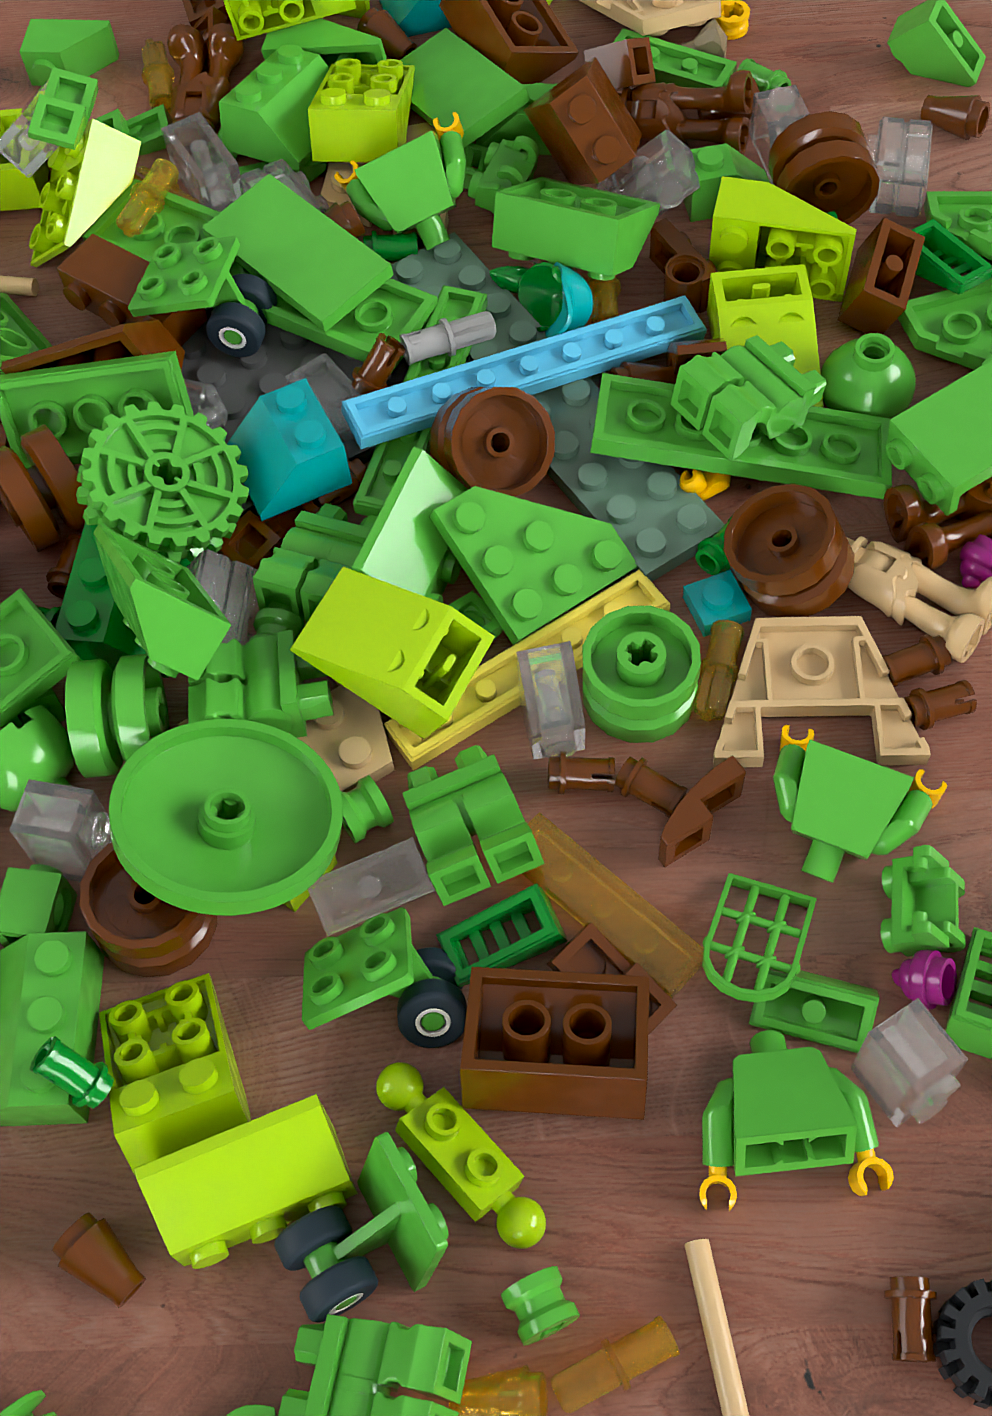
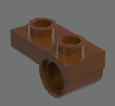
M667 218L654 223L651 228L649 258L665 275L663 302L685 295L696 313L701 314L707 311L710 274L718 272L711 260L705 259L692 246L689 237L684 232H679Z

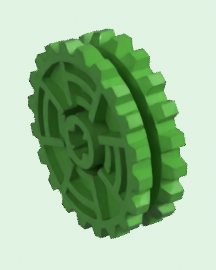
M148 402L146 410L139 411L133 404L125 406L121 418L110 413L103 419L102 427L104 431L95 428L92 430L87 442L90 446L83 449L82 465L79 466L76 480L82 484L77 489V502L88 506L84 510L83 519L87 525L100 524L178 564L184 558H187L193 565L202 562L205 550L216 554L223 546L222 537L231 538L237 526L235 523H237L243 512L242 504L248 498L249 488L242 485L249 475L247 466L237 464L241 451L237 445L226 444L224 440L227 432L222 427L211 429L206 425L207 416L199 412L193 417L185 414L184 406L173 404L171 410H162L158 402Z

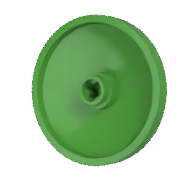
M209 719L191 722L167 730L152 738L125 762L115 779L109 800L110 837L115 853L126 872L143 889L156 898L184 910L209 915L233 916L256 913L277 907L302 894L324 874L338 848L343 820V802L338 783L331 769L312 748L283 730L266 724L240 719Z

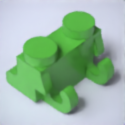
M517 136L515 141L502 139L500 144L494 141L491 142L484 160L485 172L475 171L469 184L468 197L475 199V206L489 210L494 214L497 191L533 179L539 156L537 143L527 136Z
M930 845L914 847L913 856L892 859V865L885 866L882 870L883 889L887 897L892 900L891 918L884 919L880 928L882 943L886 951L889 953L901 952L906 957L914 956L917 951L927 949L945 953L963 950L965 948V934L959 929L958 898L965 894L964 879L951 869L949 861Z

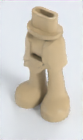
M862 536L857 538L856 541L847 537L855 554L854 574L847 587L859 597L879 608L887 617L891 616L900 626H902L905 618L932 637L940 635L946 641V648L951 654L952 659L964 663L976 649L981 635L984 636L992 626V576L984 580L976 589H967L934 573L922 564L921 559L911 556L908 552L879 541H871L867 545L868 540ZM916 593L928 598L955 616L946 614L915 597Z

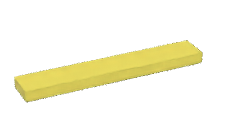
M637 570L478 666L449 720L425 740L394 719H390L383 724L385 733L414 771L583 667L582 646L591 627L606 614L626 606H654L670 612V602L640 570Z

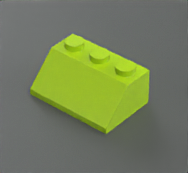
M317 1094L134 1169L137 1182L170 1256L184 1267L192 1264L193 1269L205 1268L224 1260L229 1256L228 1248L249 1239L252 1240L253 1244L273 1240L287 1228V1223L297 1220L317 1209L326 1206H338L343 1209L347 1205L345 1199L358 1194L335 1128Z

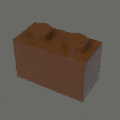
M883 218L857 250L837 320L866 334L879 333L883 335L906 310L925 236L887 218Z

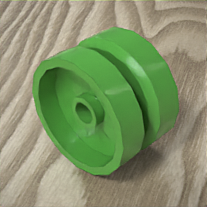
M626 606L606 614L591 627L582 646L583 705L592 722L607 735L629 743L655 742L673 735L689 720L697 700L701 668L700 644L690 626L674 613L654 606Z
M147 653L121 656L114 671L103 659L75 661L68 668L65 683L67 731L73 757L78 770L84 778L117 775L123 761L126 762L134 752L152 738L170 730L167 699L161 672L147 662L149 658Z

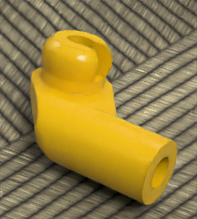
M693 469V476L686 470L679 479V486L683 491L696 493L705 501L726 490L730 485L731 475L707 471L702 472L701 470Z

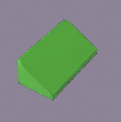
M770 968L764 989L773 988L786 979L788 973ZM800 970L786 993L774 1000L753 1002L749 1025L775 1030L783 1034L866 1055L880 997L876 989Z

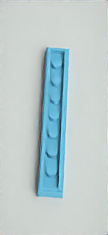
M684 295L342 401L341 412L360 449H364L432 427L438 410L452 395L468 388L516 387L533 395L608 371L614 367H620L622 362H637L665 353L672 342L702 340L707 329Z

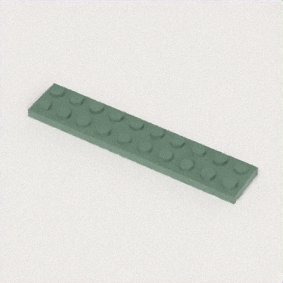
M455 232L449 234L450 240L428 251L424 247L418 251V254H411L391 265L394 274L391 279L435 295L437 298L443 285L487 294L488 306L486 311L492 314L497 332L493 339L472 345L465 363L547 338L545 332L537 331V327L542 326L508 290L500 288L491 279L490 270ZM589 377L532 395L548 412L555 431V451L547 471L548 476L583 516L612 524L636 561L637 567L632 571L633 573L640 570L653 582L694 557L698 552V544L704 538H712L725 525L696 493H687L680 488L679 479L681 476L670 465L590 453L599 388Z

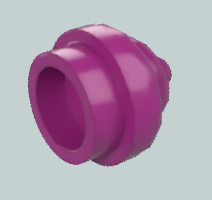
M979 534L973 543L966 542L959 552L961 560L959 570L962 576L961 584L964 588H977L984 580L992 576V539Z
M937 950L917 951L912 959L904 960L900 968L893 970L891 973L894 983L919 1008L932 1010L937 1005L947 1006L954 997L957 983L955 962L951 958L942 957L941 953Z

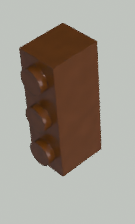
M93 233L57 267L64 286L63 293L69 303L81 311L86 309L94 313L111 327L127 323L159 320L182 347L208 320L205 308L133 317L128 310V306L150 262Z

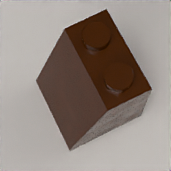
M596 57L590 59L524 109L530 122L571 184H599L637 154L642 133Z

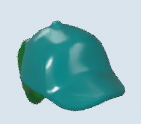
M542 262L533 265L531 268L504 266L492 269L489 273L491 279L500 288L512 293H518L521 305L542 326L537 327V331L545 332L547 338L584 327L592 314L593 295L590 286L580 274L561 263L555 262L553 265Z

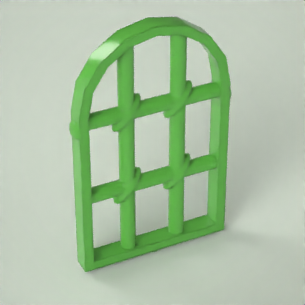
M728 873L708 935L703 939L702 967L708 980L720 992L741 1001L755 1003L770 1001L786 993L793 983L795 976L800 972L801 966L799 961L817 898ZM731 886L750 891L743 912L724 907ZM758 894L780 900L774 921L757 917L756 913L753 912ZM789 903L808 908L802 930L786 925L787 922L784 921ZM721 916L735 919L736 924H739L732 947L713 941ZM749 924L765 928L767 933H770L763 956L744 951L745 947L742 944ZM780 933L799 938L792 965L777 961V957L773 956ZM710 950L725 954L724 958L728 959L722 976L715 971L709 958ZM738 959L757 964L756 968L759 969L753 990L740 988L730 983ZM770 968L788 973L783 982L773 988L764 989Z

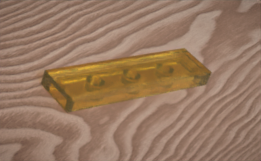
M539 812L528 825L532 830L545 864L522 874L533 884L537 883L553 901L580 924L585 926L592 922L630 964L638 962L672 999L702 967L703 947Z

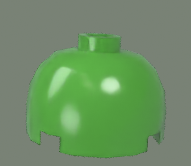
M43 705L32 707L25 712L32 720L21 728H17L10 722L0 730L1 809L11 812L26 811L40 802L46 807H50L71 786L65 779L74 765L68 731Z

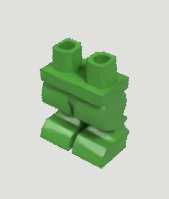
M756 335L746 339L745 346H733L727 349L721 356L716 352H713L711 357H703L697 354L691 361L681 365L670 405L698 431L704 428L702 435L732 462L750 445L755 426L769 439L783 434L789 428L793 430L802 426L809 407L821 401L826 387V379L815 369L801 374L793 367L795 363L793 350L781 341L769 346Z
M325 503L316 514L301 510L295 519L296 527L291 528L287 532L281 548L274 547L272 557L261 560L260 566L252 578L259 610L263 608L284 609L299 616L303 621L305 619L307 623L343 566L352 569L378 516L370 514L363 519L360 525L348 522L347 513L339 506Z
M293 630L277 632V638L272 636L253 638L246 645H241L237 639H232L228 643H220L199 680L188 677L190 685L188 687V723L209 719H240L278 728L296 738L307 736L306 720L332 716L334 711L328 680L305 684L304 680L328 675L290 651L291 646L295 642Z
M478 745L460 751L455 758L458 769L441 777H438L434 767L428 766L408 773L409 790L402 793L409 809L415 834L427 860L428 876L443 906L491 887L471 838L475 835L479 838L481 848L497 884L545 864L532 830L524 820L495 755L487 756Z
M327 1314L325 1323L306 1324L299 1327L294 1347L295 1360L305 1365L315 1366L310 1391L289 1388L282 1397L278 1416H458L459 1412L433 1401L404 1395L395 1398L390 1396V1393L398 1392L399 1387L402 1386L430 1398L461 1404L472 1341L447 1328L415 1324L410 1328L398 1322H391L389 1324L375 1320L349 1319L344 1316Z

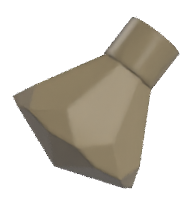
M715 19L708 22L694 40L681 44L682 46L726 59L727 35Z

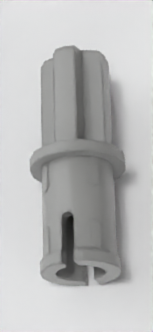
M483 311L449 322L446 318H441L438 325L407 334H400L399 339L406 349L403 354L408 365L445 353H448L450 357L455 356L457 349L491 340L495 337L497 331L492 314L488 311Z

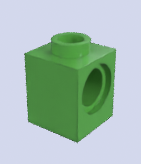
M33 864L29 869L8 867L0 892V944L4 948L29 933L68 931L78 894L60 870L43 864Z

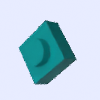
M731 570L683 586L682 598L703 637L750 621L752 608Z

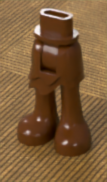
M179 24L169 31L167 39L168 51L181 69L179 83L172 92L170 109L173 123L172 133L176 138L175 148L179 152L204 153L209 148V142L216 138V130L220 124L219 101L230 92L229 75L237 66L244 53L245 40L237 41L231 24H216L209 30L208 52L202 35L194 27ZM209 54V72L207 74L206 71L203 72Z
M735 71L731 74L726 86L716 88L680 87L675 83L666 84L662 82L642 84L633 89L623 88L622 93H618L641 131V138L667 141L674 145L676 143L688 145L686 139L717 144L727 143L742 155L746 151L750 131L748 118L692 119L687 118L683 110L750 114L753 100L751 71Z
M992 477L960 496L957 511L948 516L936 504H930L926 500L922 501L920 494L911 485L901 484L887 489L884 494L885 518L893 539L897 543L906 540L904 551L910 553L913 557L921 559L922 564L930 570L940 567L947 561L949 553L964 546L966 542L974 541L979 534L992 539ZM955 516L961 520L942 528L937 525Z

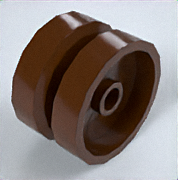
M826 111L807 115L791 123L779 134L769 151L768 168L775 186L823 212L835 211L838 220L846 224L854 222L865 213L878 195L880 178L870 155L865 134L859 122L845 113Z
M471 387L456 393L438 410L431 427L430 452L433 459L468 490L477 486L516 497L532 490L547 474L554 457L555 431L548 412L534 396L516 387Z
M45 424L21 435L20 445L31 466L27 469L13 449L5 445L0 446V501L15 526H20L38 553L60 541L61 531L51 512L52 509H56L68 527L80 531L84 528L85 520L83 519V513L88 507L77 502V489L82 486L80 482L76 481L78 473L53 433Z
M787 484L773 486L751 496L734 512L725 530L723 550L730 567L738 580L742 582L752 603L767 615L774 617H809L830 607L845 592L854 574L855 554L829 500L812 487Z
M112 842L108 843L89 862L80 882L79 906L105 957L122 971L141 977L171 975L191 965L209 947L217 927V915L200 914L170 905L147 892L126 872L115 853Z

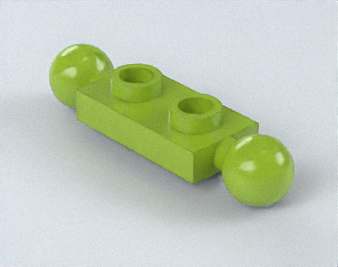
M396 1062L385 1067L379 1074L376 1082L378 1098L384 1106L391 1110L407 1112L398 1121L395 1129L397 1134L475 1222L493 1209L497 1214L496 1226L498 1233L506 1244L517 1249H526L537 1244L544 1235L546 1217L543 1209L536 1201L527 1197H515L512 1192L519 1188L525 1177L444 1087L429 1098H426L423 1095L424 1083L422 1076L414 1066L404 1062Z

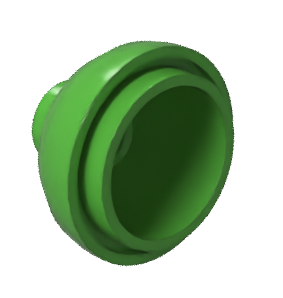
M879 333L865 334L836 348L827 357L820 371L821 376L826 379L823 402L829 409L892 419L909 407L915 392V371L910 360L899 347L894 345L890 338Z

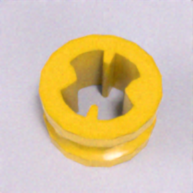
M721 0V17L715 18V20L727 35V40L741 38L747 33L750 7L742 0Z

